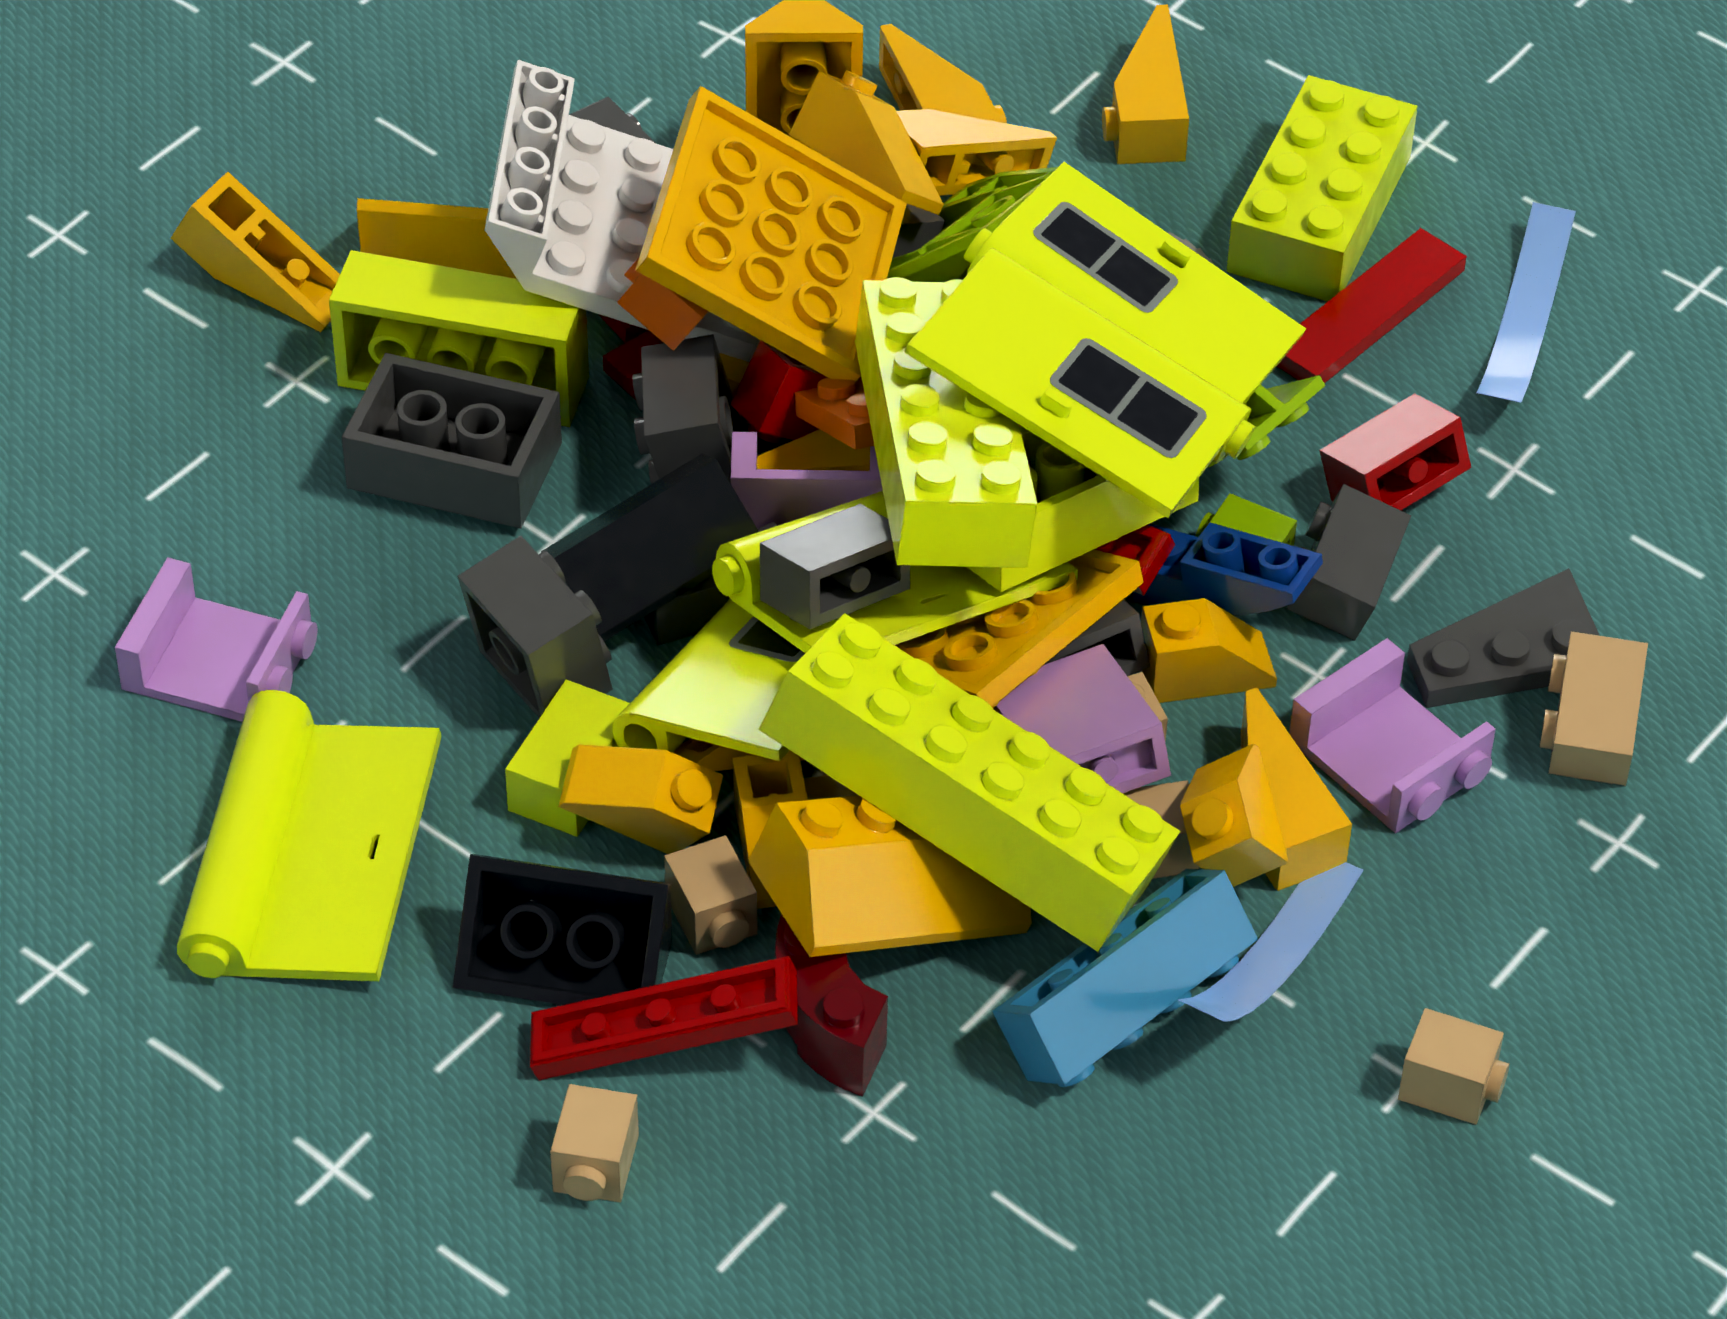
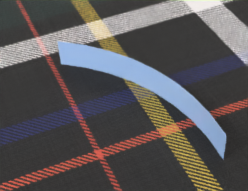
M1533 202L1501 325L1487 369L1476 393L1522 402L1547 326L1576 211Z
M1345 862L1300 882L1257 942L1223 978L1206 991L1194 997L1178 1000L1223 1022L1238 1020L1254 1011L1301 964L1348 897L1361 876L1363 869Z

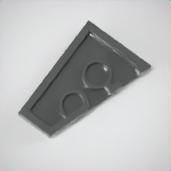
M1568 568L1409 644L1407 663L1426 708L1549 687L1554 654L1567 655L1571 631L1600 635Z

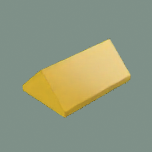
M782 0L746 24V112L790 136L789 133L819 71L842 79L846 70L862 77L863 25L825 0Z
M357 198L360 252L517 279L484 230L488 208Z

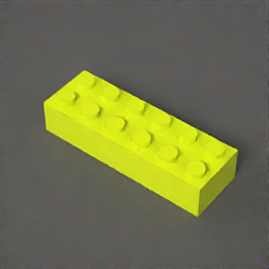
M899 277L887 278L883 281L863 280L855 346L896 564L1027 568L1037 500L1019 424L905 353L907 344L961 283L962 279L949 280L945 283L912 282Z
M846 613L787 672L758 729L1097 952L1146 890L1181 832L1164 821L1153 809L1136 803L1107 784L1096 772L1076 764L1050 747L1039 735L1019 727L993 710L984 699L970 695L939 675L927 662L913 658L881 637L873 627L856 621Z

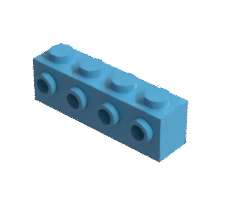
M1185 869L1130 909L1098 952L1084 943L992 1012L1027 1081L1058 1084L1060 1087L1071 1086L1090 1076L1095 1070L1093 1063L1109 1051L1121 1049L1138 1040L1144 1032L1142 1026L1158 1014L1168 1013L1183 1006L1185 1003L1178 999L1191 998L1190 990L1206 978L1219 976L1232 969L1239 962L1237 955L1256 942L1258 937L1225 870Z

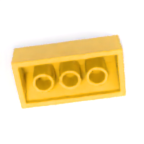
M861 796L776 803L748 860L809 957L1027 933L1032 924L1030 907Z

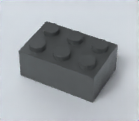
M385 353L342 435L346 486L348 489L521 529L562 444L560 395L558 391Z

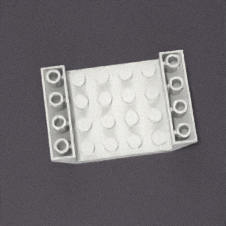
M517 60L512 77L484 230L525 291L647 329L621 307L617 301L633 284L624 274L641 254L673 149L656 144L648 139L638 138L598 125L590 120H583L569 115L575 78L557 73L546 67H539ZM709 311L685 338L714 334L719 353L747 362L751 361L760 342V339Z

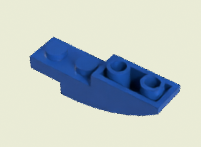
M1209 523L1199 537L1148 524L1169 533L1175 546L1145 595L1132 592L1133 602L1149 606L1205 598L1232 615H1248L1272 611L1291 605L1296 601L1323 564L1322 554L1214 523Z

